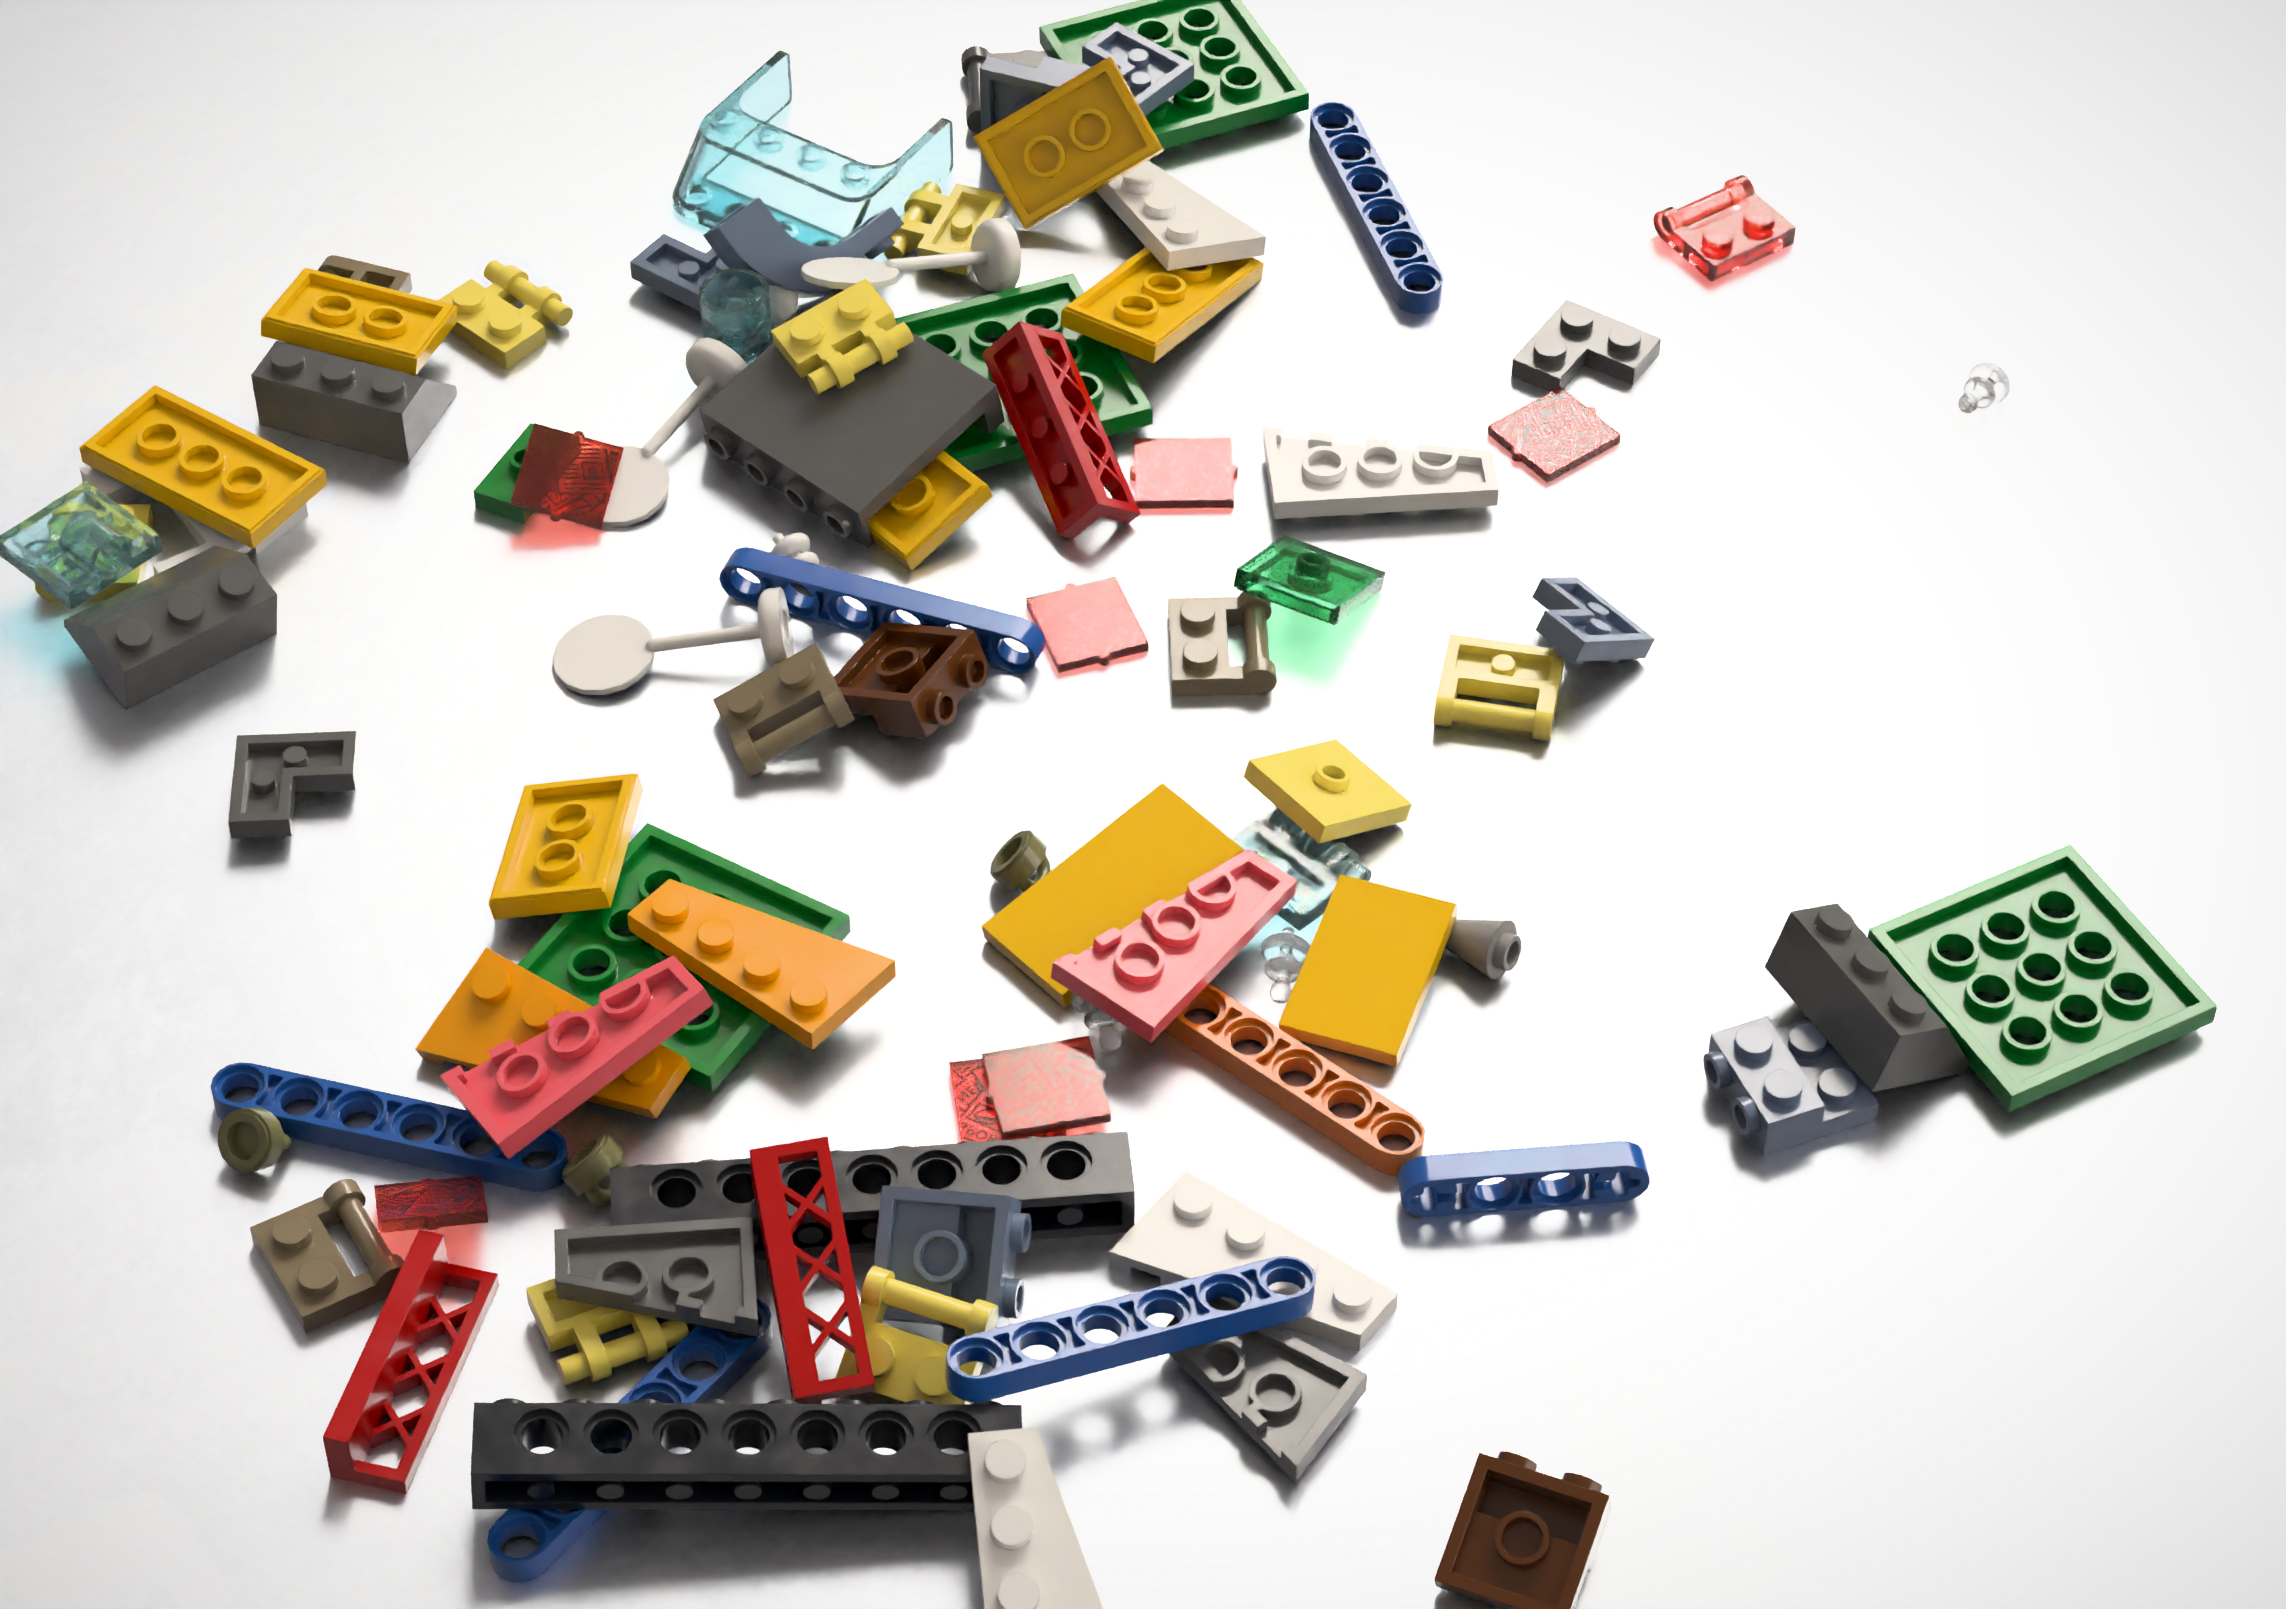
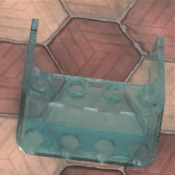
M779 50L702 119L673 189L672 204L676 213L682 217L711 229L743 204L760 197L780 226L793 238L812 246H832L872 215L891 206L898 216L902 218L905 214L904 204L913 191L920 190L927 181L938 184L953 170V122L942 117L899 158L890 163L871 165L855 160L769 123L793 99L790 54Z

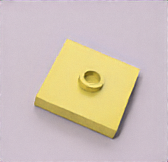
M1337 739L1250 759L1243 776L1254 788L1318 844L1405 822L1412 806L1411 802Z

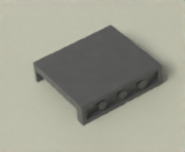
M832 289L816 305L844 290ZM912 333L914 342L897 351V358L884 365L876 362L854 374L855 380L841 389L833 386L818 395L811 388L807 376L801 378L773 342L699 409L706 431L704 435L705 442L716 456L723 460L731 458L743 466L757 483L763 486L772 485L784 493L790 503L800 511H812L824 519L828 527L835 534L842 538L850 536L867 548L874 543L868 520L971 424L991 434L1005 420L996 384Z

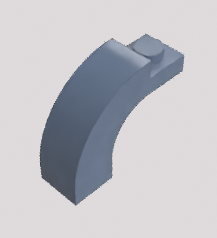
M758 197L743 204L703 234V236L722 262L733 273L752 286L774 285L798 293L799 298H815L826 296L833 288L817 286L805 281L801 277L803 264L812 260L834 257L866 258L872 260L895 243L890 235L904 225V223L891 206L872 215L834 245L827 247L812 246L802 243L789 235L780 226L762 199Z

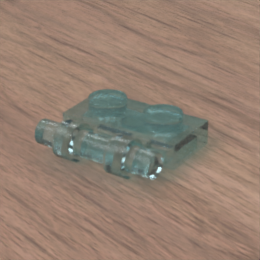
M1278 808L1269 819V825L1276 831L1273 832L1256 819L1231 837L1244 851L1249 849L1297 880L1294 896L1277 915L1298 931H1301L1324 914L1340 874L1365 881H1370L1372 871L1358 862V854L1343 842L1334 844L1331 841L1318 844ZM1306 852L1307 854H1309L1310 856H1312V857L1314 858V860L1312 861V860L1309 859L1307 856H1305L1303 853Z

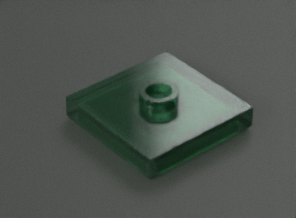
M1283 535L1237 568L1233 587L1335 626L1382 590L1386 572Z

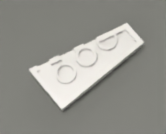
M1148 160L1096 190L1167 271L1265 255V235Z
M1263 427L1262 445L1274 519L1498 506L1499 487L1491 451L1419 444L1414 451L1398 450L1390 445L1389 440L1366 438L1365 446L1333 443V434L1310 432L1309 439L1305 440L1282 437V429Z
M1187 1170L1109 1251V1268L1130 1275L1133 1269L1136 1268L1160 1276V1285L1162 1286L1272 1257H1297L1307 1262L1314 1269L1316 1276L1312 1310L1306 1316L1280 1325L1360 1351L1397 1310V1292ZM1276 1282L1269 1286L1272 1291L1283 1295H1294L1302 1290L1299 1286L1289 1282ZM1222 1297L1223 1300L1237 1307L1241 1306L1237 1301L1231 1298Z
M1037 1428L968 1433L967 1442L983 1609H1104Z

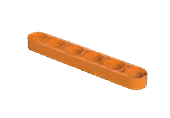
M1208 984L1164 1029V1031L1381 1172L1397 1175L1399 1169L1407 1161L1423 1156L1425 1130L1422 1123L1414 1115L1211 984ZM1204 1008L1213 1011L1217 1018L1210 1023L1196 1024L1189 1021L1185 1014L1192 1009ZM1253 1039L1261 1042L1265 1049L1255 1055H1243L1236 1052L1232 1046L1240 1040ZM1298 1070L1310 1074L1314 1080L1306 1086L1294 1087L1285 1084L1280 1078L1289 1071ZM1350 1102L1358 1105L1363 1112L1355 1118L1343 1119L1333 1115L1329 1109L1337 1103ZM1399 1134L1407 1137L1413 1144L1406 1150L1390 1151L1384 1148L1379 1143V1140L1386 1135Z

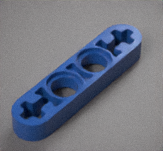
M1630 1141L1426 1155L1407 1161L1397 1174L1403 1208L1410 1214L1422 1217L1624 1202L1643 1194L1650 1184L1644 1150L1638 1144ZM1569 1173V1175L1559 1179L1542 1180V1178L1551 1174ZM1506 1178L1505 1180L1495 1184H1478L1479 1182H1482L1486 1179Z

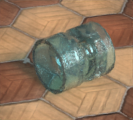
M742 268L724 269L704 279L699 287L701 321L703 322L702 337L722 342L733 349L749 365L773 343L769 284L758 273Z

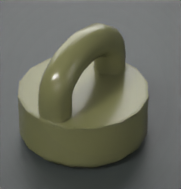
M1022 830L1008 839L995 855L990 866L991 876L1005 889L1013 890L1018 888L1024 893L1051 871L1050 861L1046 856V843L1031 830ZM1036 871V878L1032 881L1029 877Z
M262 1107L241 1108L229 1113L222 1121L218 1131V1147L222 1158L230 1167L239 1172L260 1171L272 1166L280 1158L281 1152L287 1150L291 1145V1139L283 1132L279 1120L272 1112Z
M601 1134L587 1143L572 1157L564 1167L561 1179L577 1195L585 1194L593 1203L601 1206L611 1204V1186L607 1189H601L598 1183L610 1173V1168L628 1167L622 1158L624 1150L610 1135Z

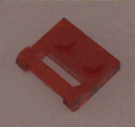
M1743 174L1728 179L1724 182L1723 188L1677 209L1673 206L1664 208L1656 212L1653 217L1654 228L1659 237L1711 282L1794 244L1796 226L1757 195L1752 182ZM1730 207L1736 210L1694 231L1688 228Z

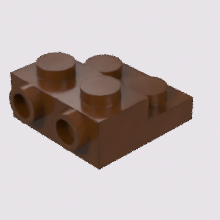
M883 622L834 678L851 712L858 715L874 716L881 734L927 739L940 725H949L954 720L957 704L969 694L971 689H980L985 684L989 665L974 630Z
M1500 1451L1497 1458L1479 1452L1434 1578L1436 1587L1501 1609H1574L1586 1573H1591L1612 1512L1610 1495L1601 1492L1603 1486L1600 1483L1580 1474L1565 1472L1562 1479L1538 1472L1536 1471L1538 1465L1534 1461L1513 1452Z

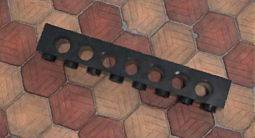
M1128 1131L1110 1133L1090 1132L1082 1135L1054 1137L1029 1136L1011 1140L962 1141L955 1144L913 1147L901 1145L893 1148L856 1151H830L850 1253L875 1251L882 1185L1010 1195L1022 1202L1020 1213H1028L1031 1217L1030 1240L1127 1233L1135 1225V1188ZM750 1158L729 1160L705 1159L699 1162L659 1165L638 1164L630 1167L610 1168L611 1226L752 1217L755 1260L766 1259L750 1174ZM817 1158L779 1164L782 1183L804 1198L808 1196L821 1178ZM823 1193L815 1205L827 1212ZM786 1201L790 1220L798 1208ZM807 1215L793 1233L792 1238L796 1247L812 1256L823 1253L831 1242L832 1235L829 1228Z
M514 1398L499 1399L493 1403L474 1402L470 1473L472 1509L974 1510L967 1442L968 1433L1022 1428V1405H1002L992 1400L971 1404H934L926 1400H912L903 1404H867L859 1400H843L835 1404H799L787 1399L774 1400L767 1404H739L721 1399H709L700 1403H662L654 1399H639L631 1403H594L580 1398L569 1399L562 1403H526ZM538 1447H549L554 1449L553 1451L544 1454L534 1453L531 1451ZM607 1447H616L623 1451L607 1454L600 1450ZM683 1447L692 1451L685 1454H675L668 1450ZM741 1448H755L760 1452L743 1454L737 1450ZM810 1448H822L829 1452L824 1454H811L806 1452L805 1450ZM889 1448L896 1451V1453L884 1455L873 1450ZM947 1448H955L963 1451L964 1453L959 1455H951L944 1453L941 1450Z

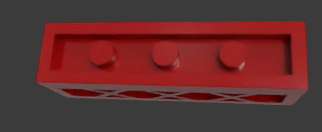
M1019 321L982 352V356L994 384L997 385L1000 398L1058 534L1074 539L1099 517L1126 523L1132 522L1141 513L1063 334ZM1044 349L1048 350L1051 358L1046 354ZM1105 489L1110 493L1112 498H1108Z
M828 1136L750 1149V1174L792 1401L799 1404H822V1400L875 1391ZM817 1158L821 1178L808 1196L804 1198L782 1183L779 1164ZM823 1193L827 1212L815 1205ZM786 1201L798 1208L790 1220ZM807 1215L831 1230L832 1240L817 1260L796 1247L793 1243L792 1235ZM834 1255L836 1256L839 1274L827 1267V1264ZM797 1262L809 1269V1272L802 1281H800ZM819 1276L843 1293L844 1302L829 1322L805 1307L804 1296ZM846 1317L851 1337L838 1329ZM809 1325L821 1332L813 1345ZM832 1339L854 1353L858 1374L819 1381L815 1359L828 1341Z
M418 1230L322 1438L330 1477L404 1494L408 1493L500 1286L497 1273L448 1263L443 1234ZM446 1285L476 1292L471 1303L449 1313L444 1312L438 1301ZM445 1334L452 1345L449 1353L422 1365L415 1354L418 1345ZM410 1366L412 1370L407 1372V1369ZM437 1378L435 1384H433L432 1380ZM421 1385L428 1396L425 1406L398 1417L392 1407L395 1396ZM385 1418H386L387 1421H388V1423L383 1424V1422H384V1420H385ZM413 1431L412 1436L410 1438L408 1433ZM395 1438H398L405 1450L397 1469L366 1462L371 1449Z

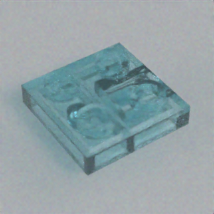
M87 481L0 535V556L71 610L162 551L160 537L157 532Z

